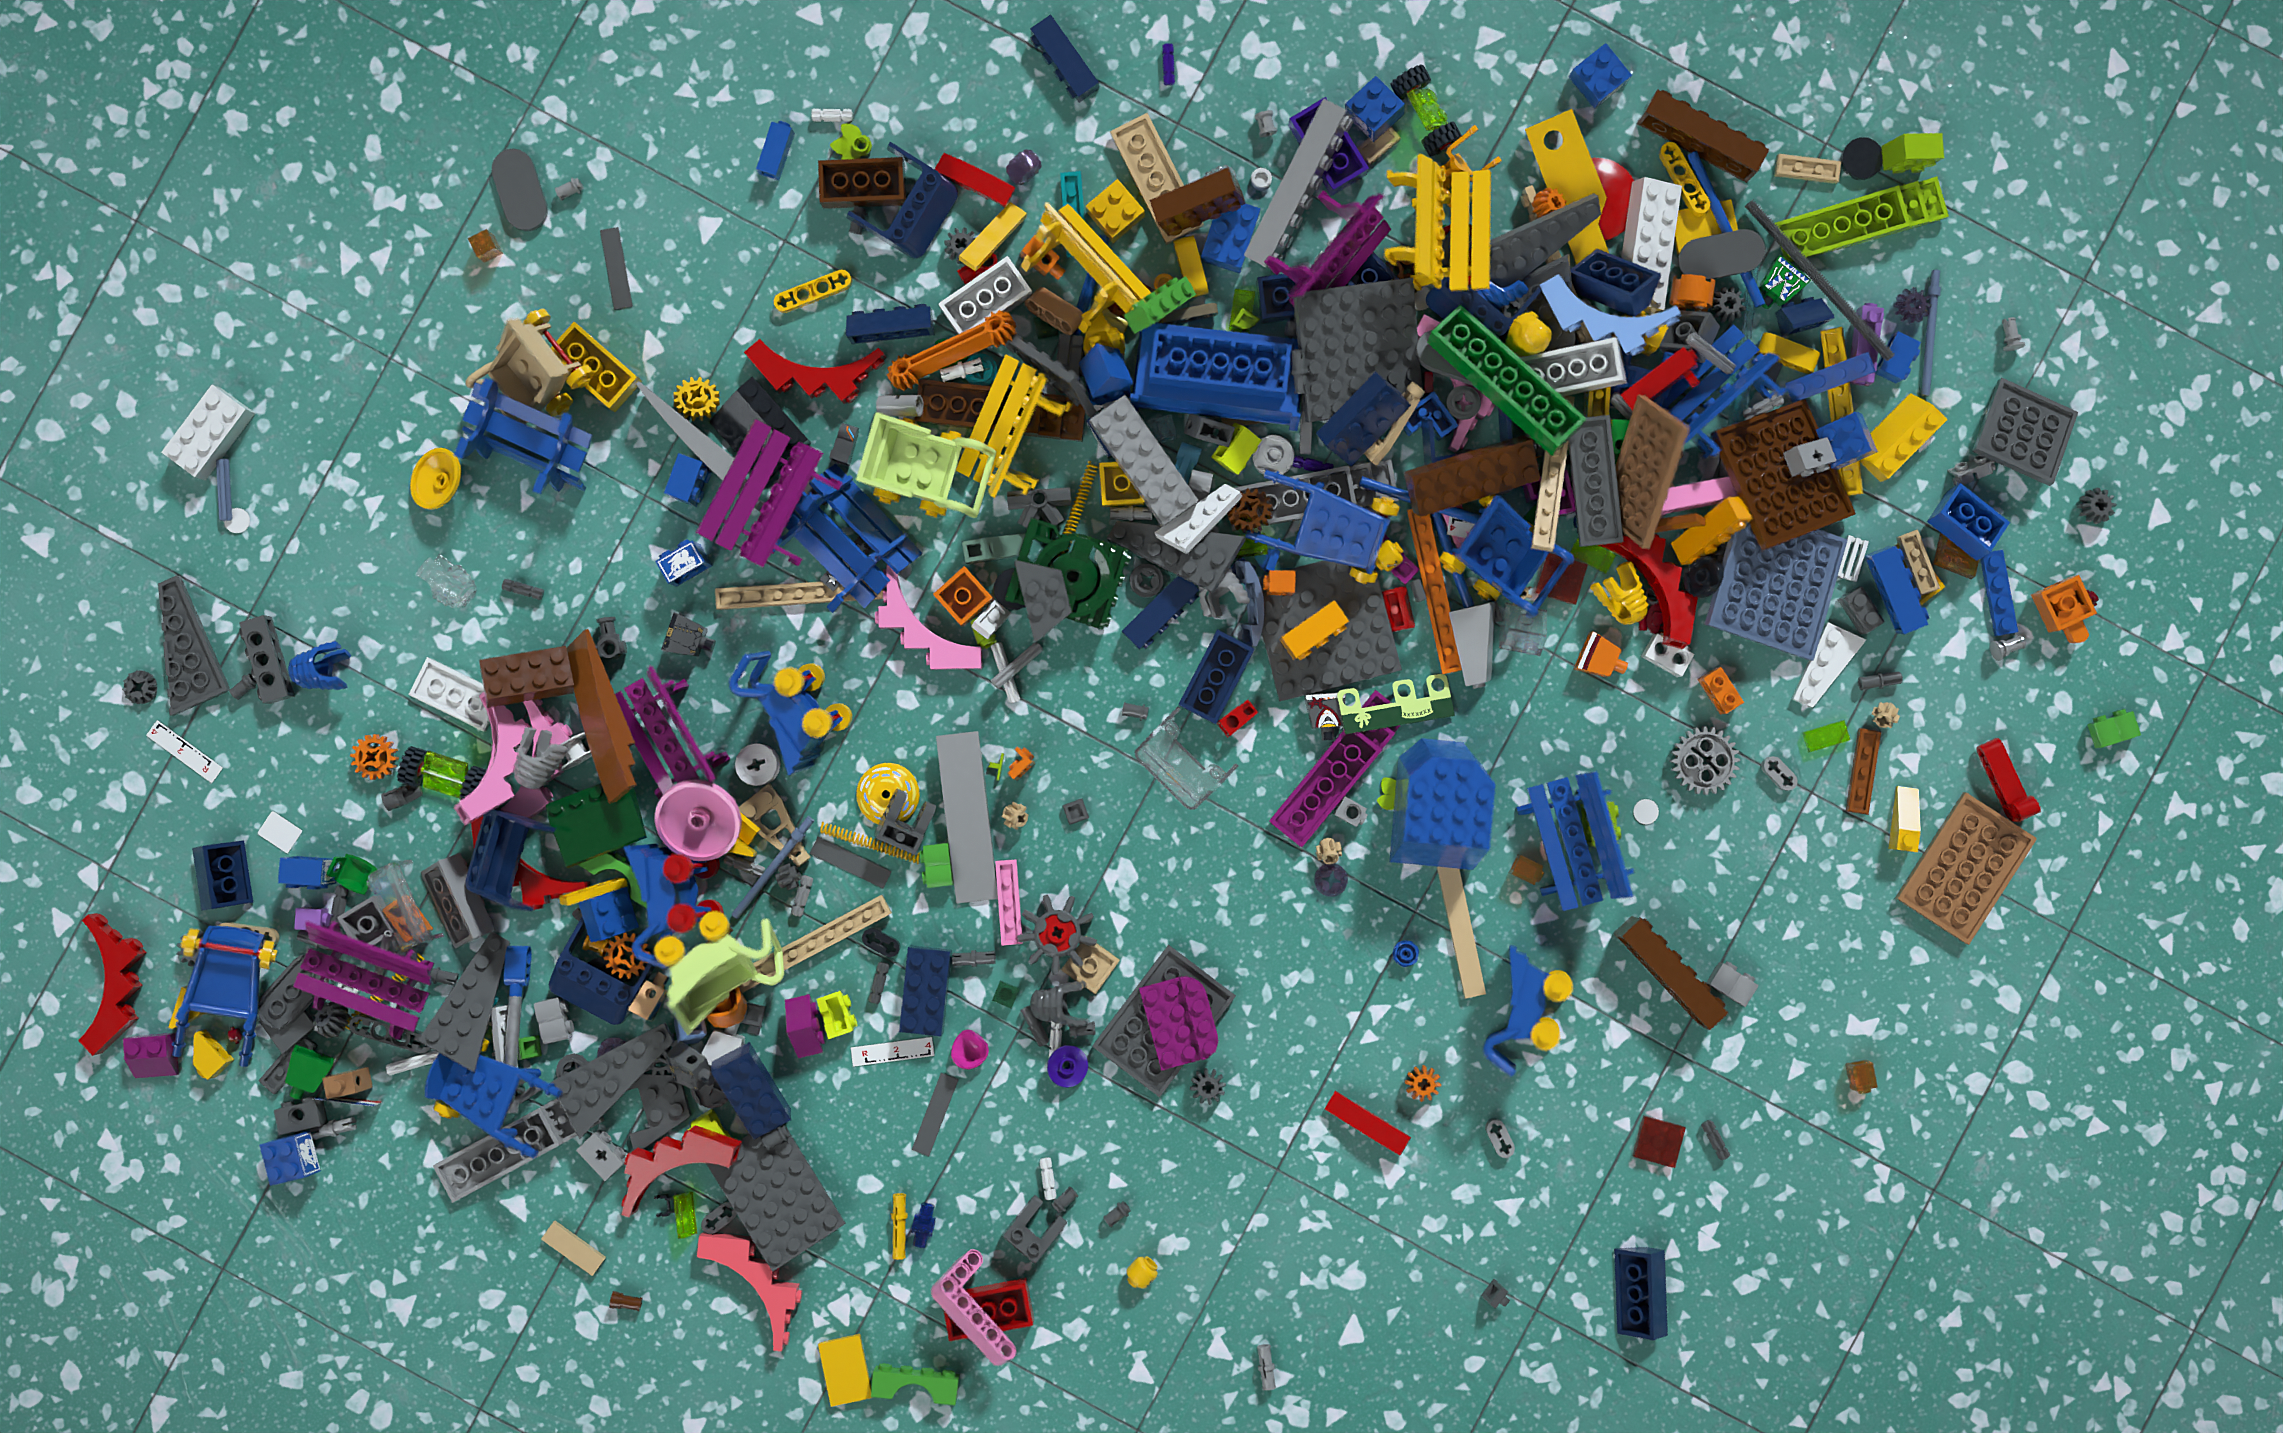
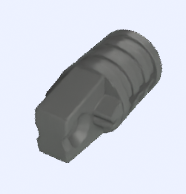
M410 785L400 786L381 794L383 804L388 811L409 804L411 801L423 796L420 785L418 787Z

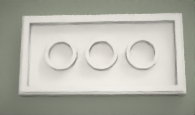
M427 657L409 695L483 732H486L490 724L487 711L479 698L484 692L483 683Z

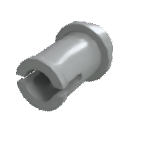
M571 178L570 182L556 187L555 191L562 201L575 193L580 194L584 188L579 178Z

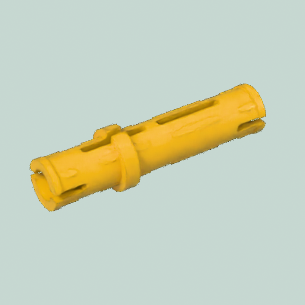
M905 1193L893 1194V1213H891V1219H893L892 1259L896 1260L906 1258L905 1225L908 1213H906Z

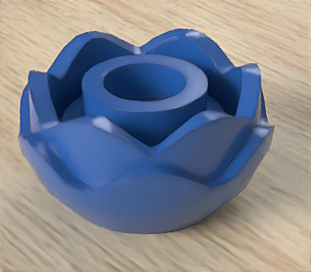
M1404 940L1395 945L1393 959L1400 966L1408 967L1414 965L1418 960L1419 949L1413 942Z

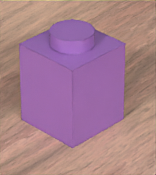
M296 908L294 929L306 930V921L327 928L331 917L328 913L329 908Z

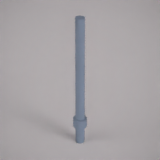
M1940 270L1931 271V282L1927 292L1929 306L1921 396H1930L1938 297L1941 295V287H1939Z
M807 816L799 828L794 829L791 833L792 837L732 912L733 917L739 919L795 845L804 839L806 831L814 822L813 818Z

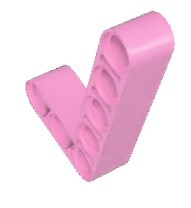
M1730 477L1669 488L1668 497L1661 512V518L1669 513L1719 504L1727 497H1738Z
M972 1249L959 1257L931 1288V1294L935 1301L990 1362L996 1366H1001L1014 1358L1016 1355L1015 1346L962 1288L983 1263L981 1253L978 1250Z

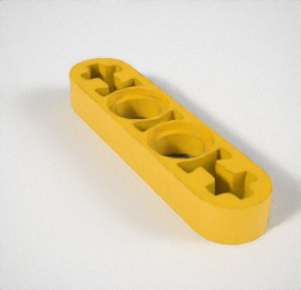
M1674 142L1665 143L1659 152L1661 162L1673 183L1682 186L1681 197L1691 214L1696 217L1704 216L1710 208V201L1679 146ZM1667 149H1668L1669 152H1670V151H1673V152H1674L1673 155H1672V157H1671L1670 154H1668V155L1665 154V152H1666ZM1674 167H1683L1685 174L1677 175L1674 172ZM1692 184L1695 187V192H1686L1684 185ZM1697 202L1699 205H1704L1703 209L1695 207Z
M846 270L832 272L777 294L774 298V306L781 313L791 312L849 289L852 285V277ZM843 275L844 278L848 277V279L845 280L846 284L842 285L840 282L834 284L836 287L835 289H833L832 284L829 281V279H832L833 282H837L840 280L839 276ZM821 282H825L829 286L825 293L817 291V286ZM807 290L809 292L808 299L804 301L799 300V291ZM791 294H793L797 304H794L793 301H789L786 303L787 307L785 308L782 305H778L781 303L782 298H785V300L792 299Z

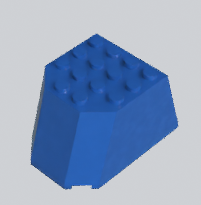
M1421 738L1398 757L1389 862L1474 870L1490 850L1495 783L1463 742Z

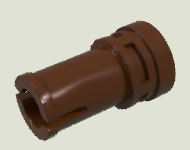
M613 1291L609 1308H625L640 1311L643 1298L627 1296L624 1293Z

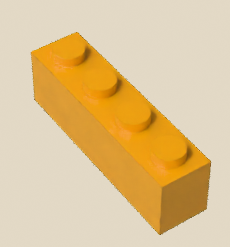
M1741 497L1725 498L1704 516L1705 526L1691 527L1671 543L1681 565H1689L1696 559L1715 552L1717 546L1729 541L1732 534L1746 527L1745 524L1752 517Z

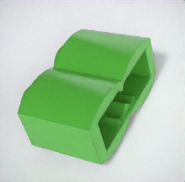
M2125 709L2112 712L2113 716L2106 718V715L2092 718L2093 722L2087 724L2095 748H2103L2140 736L2141 732L2134 712H2126Z
M949 843L923 846V850H920V861L925 863V871H922L923 884H927V888L954 885Z

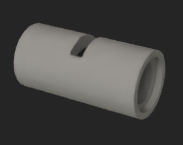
M920 395L878 396L876 402L877 413L889 417L921 416L923 413V399Z

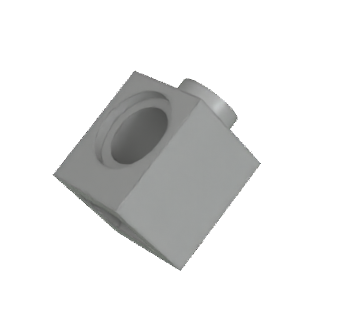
M1346 796L1342 798L1333 815L1355 827L1358 824L1362 825L1368 814L1365 813L1367 808ZM1351 806L1357 809V815L1352 819L1346 815L1347 809Z

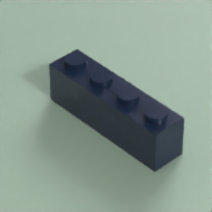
M1051 14L1030 28L1031 42L1036 48L1040 47L1043 52V59L1048 65L1052 64L1055 69V76L1060 82L1064 81L1067 85L1066 91L1072 99L1076 98L1080 103L1099 89L1098 80Z
M1177 576L1122 630V633L1139 650L1142 647L1146 650L1154 642L1152 637L1157 632L1161 635L1169 627L1167 623L1172 618L1176 620L1184 612L1182 608L1187 603L1191 605L1198 599L1197 593L1199 589L1193 583Z

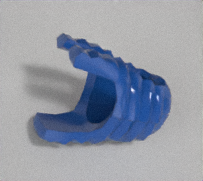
M1518 280L1505 288H1500L1490 281V289H1478L1475 291L1498 310L1508 306L1511 302H1515L1517 298H1522L1529 290L1522 281Z
M336 641L320 644L312 650L297 654L290 660L288 666L290 679L302 688H320L321 690L346 689L348 687L344 681L337 676L332 677L333 664L350 659L351 654L346 649L338 650L341 649V645ZM330 652L319 661L314 662V659L317 656V654Z

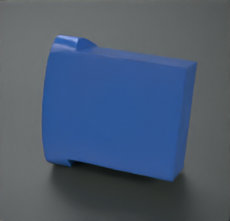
M1275 549L1264 550L1256 553L1254 558L1258 565L1268 573L1270 570L1275 569L1281 551Z

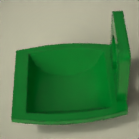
M346 854L345 857L335 856L326 876L335 877L334 879L345 888L355 893L366 895L378 869L362 858ZM339 862V868L333 871L335 865Z

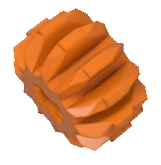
M1545 188L1533 197L1534 201L1531 205L1534 207V210L1532 212L1536 213L1538 219L1566 206L1565 203L1567 201L1563 200V193L1558 194L1557 189Z
M1422 1065L1421 1071H1419L1417 1066H1415L1414 1075L1411 1072L1407 1073L1412 1079L1405 1080V1084L1411 1085L1407 1087L1406 1091L1408 1093L1413 1092L1411 1096L1413 1099H1416L1419 1095L1421 1102L1424 1101L1425 1095L1429 1100H1432L1430 1093L1439 1094L1434 1087H1441V1083L1434 1081L1438 1080L1440 1076L1438 1074L1433 1075V1068L1427 1071L1426 1066ZM1422 1079L1428 1083L1423 1088L1418 1084V1082H1422Z

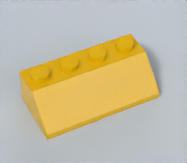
M1910 393L1870 433L1878 452L1859 460V462L1879 482L1887 480L1948 419L1933 404Z

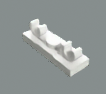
M508 1005L494 1007L491 1013L492 1022H489V1025L493 1028L492 1035L495 1050L492 1056H495L497 1061L503 1063Z

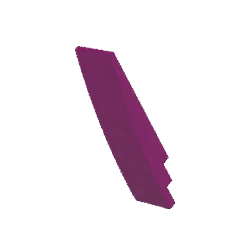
M1375 689L1361 708L1392 702ZM1401 725L1345 734L1343 728L1269 822L1302 848L1380 754Z

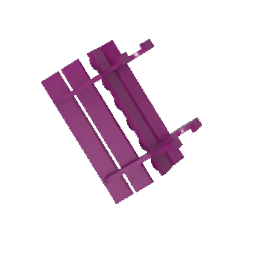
M1322 191L1318 196L1320 201L1328 210L1334 211L1347 221L1346 225L1310 268L1305 265L1289 267L1273 256L1267 257L1264 263L1275 275L1281 272L1296 283L1288 294L1290 297L1289 302L1293 306L1294 297H1301L1306 291L1345 286L1390 232L1391 228L1387 221L1383 220L1381 222L1384 217L1375 208L1384 197L1382 193L1369 196L1362 205L1358 202L1341 205L1333 200L1325 191Z
M755 419L696 533L713 541L721 523H724L715 541L716 544L732 551L740 533L749 536L741 546L739 555L764 568L770 554H774L772 550L775 549L788 556V562L799 567L802 558L776 545L784 527L810 479L813 480L814 478L837 490L840 489L842 482L833 478L828 480L816 474L814 470L823 452L806 444L798 442L791 450L790 459L787 461L782 458L781 455L790 437L775 429L763 448L762 445L772 427ZM759 451L762 452L727 520L724 519ZM779 461L785 464L781 469V476L771 488V495L768 501L761 507V514L758 520L753 523L751 532L743 528Z
M652 665L649 666L646 675L656 690L657 695L653 696L643 678L624 688L634 706L633 709H631L622 691L617 692L615 695L635 742L634 744L659 786L654 793L660 800L664 793L676 783L687 780H701L696 772L698 770H701L706 781L710 784L714 783L716 778L709 765L716 768L730 760L727 752L716 755L714 751L704 756L702 755L669 697L689 687L686 679L676 684L674 680L662 684ZM659 700L662 701L695 759L697 765L694 767L657 703ZM637 713L674 776L673 779L670 778L635 715Z
M306 921L305 927L310 941L333 949L329 956L309 948L300 966L303 970L320 975L319 980L299 972L297 974L293 987L314 995L312 1008L321 1011L327 999L390 1023L389 1035L397 1040L401 1039L405 1029L415 1032L419 1017L404 1012V1009L408 1008L422 1013L430 993L415 988V985L419 981L431 986L432 978L430 973L435 963L428 960H422L418 963L416 952L413 950H409L405 958L351 938L347 934L343 935L339 923L335 921L330 924L329 929ZM344 953L409 979L407 984H404L339 958ZM329 979L395 1003L397 1006L393 1008L328 983Z

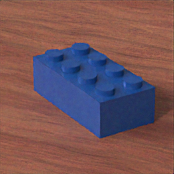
M1887 546L1865 555V560L1895 632L1907 634L1929 625L1927 622L1929 614L1925 607H1921L1919 602L1921 595L1917 588H1913L1910 581L1913 580L1909 568L1905 569L1902 562L1905 560L1902 550L1900 548L1897 549L1896 546Z

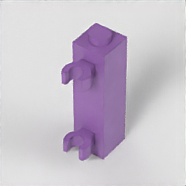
M1865 303L1856 310V314H1859L1860 318L1862 317L1861 320L1864 319L1863 322L1866 321L1867 326L1869 325L1868 328L1871 327L1875 331L1874 334L1877 333L1876 335L1880 337L1884 319V308L1877 307V304ZM1854 327L1850 358L1869 352L1876 371L1878 351L1876 352V349ZM1875 373L1851 381L1850 384L1869 386L1874 383Z

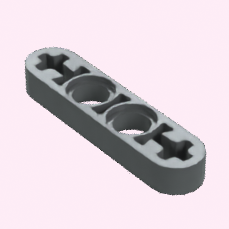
M358 1014L349 1023L351 1032L356 1035L423 1054L430 1050V1047L426 1045L421 1048L419 1042L414 1041L412 1045L409 1044L413 1035H415L413 1040L419 1041L418 1039L422 1035V1031L415 1030V1032L405 1029L404 1032L408 1037L407 1041L399 1042L397 1039L390 1037V1023L365 1014ZM362 1020V1024L369 1026L371 1022L374 1024L369 1033L367 1032L368 1027L363 1026L361 1029H358V1025L355 1022ZM376 1026H384L387 1030L386 1035H377L375 1032Z

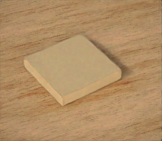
M1080 943L1075 952L1081 957L1084 963L1083 966L1077 967L1072 959L1069 958L1061 970L1078 982L1085 981L1087 983L1086 988L1096 994L1120 959L1097 943L1095 946H1087Z

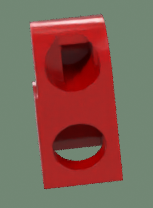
M1246 700L1216 724L1228 738L1254 717L1258 711L1249 700Z

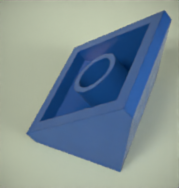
M1096 344L1079 362L1093 398L1133 384L1122 355L1117 348Z

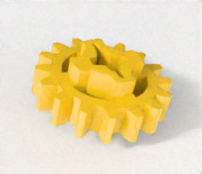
M690 377V382L687 383L683 380V386H676L677 392L673 393L674 407H677L678 413L683 412L685 419L691 416L692 421L696 417L703 421V416L706 415L710 418L711 412H717V406L720 405L719 391H716L715 384L710 386V380L707 379L705 382H702V378L699 377L697 381H694L693 377Z

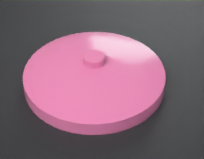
M687 780L677 783L664 793L655 811V825L663 843L674 853L683 854L690 860L708 861L719 858L733 847L741 830V814L735 800L723 788L713 783L710 784L708 781Z

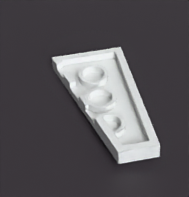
M1224 484L1155 532L1156 537L1187 554L1242 498L1241 492Z
M1829 622L1825 623L1814 661H1808L1791 699L1813 708L1865 643L1866 639Z

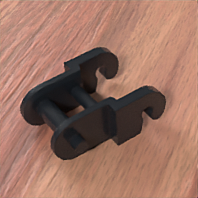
M669 1194L655 1195L654 1199L667 1200L668 1209L666 1212L657 1213L656 1217H666L675 1212L680 1214L683 1211L679 1205V1199L682 1196L674 1194L675 1196H669ZM670 1200L675 1201V1209H671Z

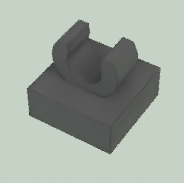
M1495 1279L1492 1280L1481 1295L1495 1309L1499 1304L1506 1307L1510 1302V1299L1505 1297L1508 1291Z

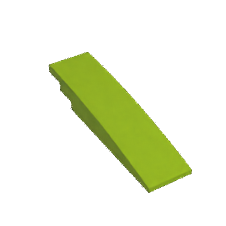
M1933 177L1920 182L1916 181L1902 186L1891 187L1779 221L1774 225L1777 224L1779 226L1778 229L1781 228L1780 231L1784 232L1783 235L1786 234L1785 236H1788L1787 238L1791 240L1790 242L1793 241L1792 244L1796 248L1798 247L1797 250L1800 249L1799 252L1803 253L1802 256L1805 255V257L1809 258L1948 218L1949 214L1938 177ZM1780 246L1783 257L1790 263L1794 262L1789 254Z

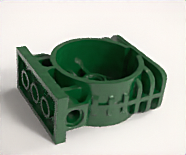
M1030 517L1017 560L1047 567L1056 554L1067 550L1070 541H1074L1071 552L1059 556L1051 565V568L1061 570L1071 609V613L1065 618L1103 630L1104 627L1108 628L1111 620V614H1109L1110 607H1115L1118 595L1115 592L1117 586H1122L1125 577L1122 574L1124 566L1128 567L1131 555L1128 553L1129 549L1079 533L1060 535L1055 525ZM1053 531H1055L1057 538L1052 540L1051 537ZM1032 539L1047 543L1041 548L1035 561L1028 557L1033 542ZM1092 547H1095L1094 559L1099 566L1101 574L1099 587L1090 599L1079 603L1077 610H1072L1075 601L1087 597L1096 585L1097 571L1093 562L1089 559ZM1015 565L1005 600L1025 605ZM1072 570L1077 571L1079 574V578L1075 582H1070L1067 579L1068 572Z

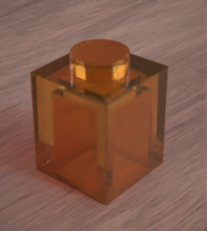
M487 229L468 238L477 258L484 263L503 254L495 236Z
M1517 854L1509 874L1535 885L1543 877L1544 871L1542 869L1544 866Z
M1862 1060L1845 1064L1850 1089L1858 1091L1859 1094L1870 1093L1873 1088H1878L1873 1062Z

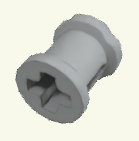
M1271 110L1259 112L1254 116L1255 120H1258L1260 128L1259 137H1268L1277 132V128L1273 124V111Z

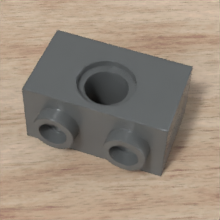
M314 1096L301 1099L302 1103L294 1104V1100L281 1103V1107L274 1110L278 1134H286L328 1123L324 1101L316 1100ZM298 1109L303 1112V1119L298 1117Z

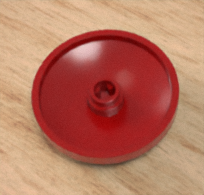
M1591 158L1607 197L1598 223L1606 242L1616 238L1626 229L1631 187L1634 179L1623 166L1612 160Z

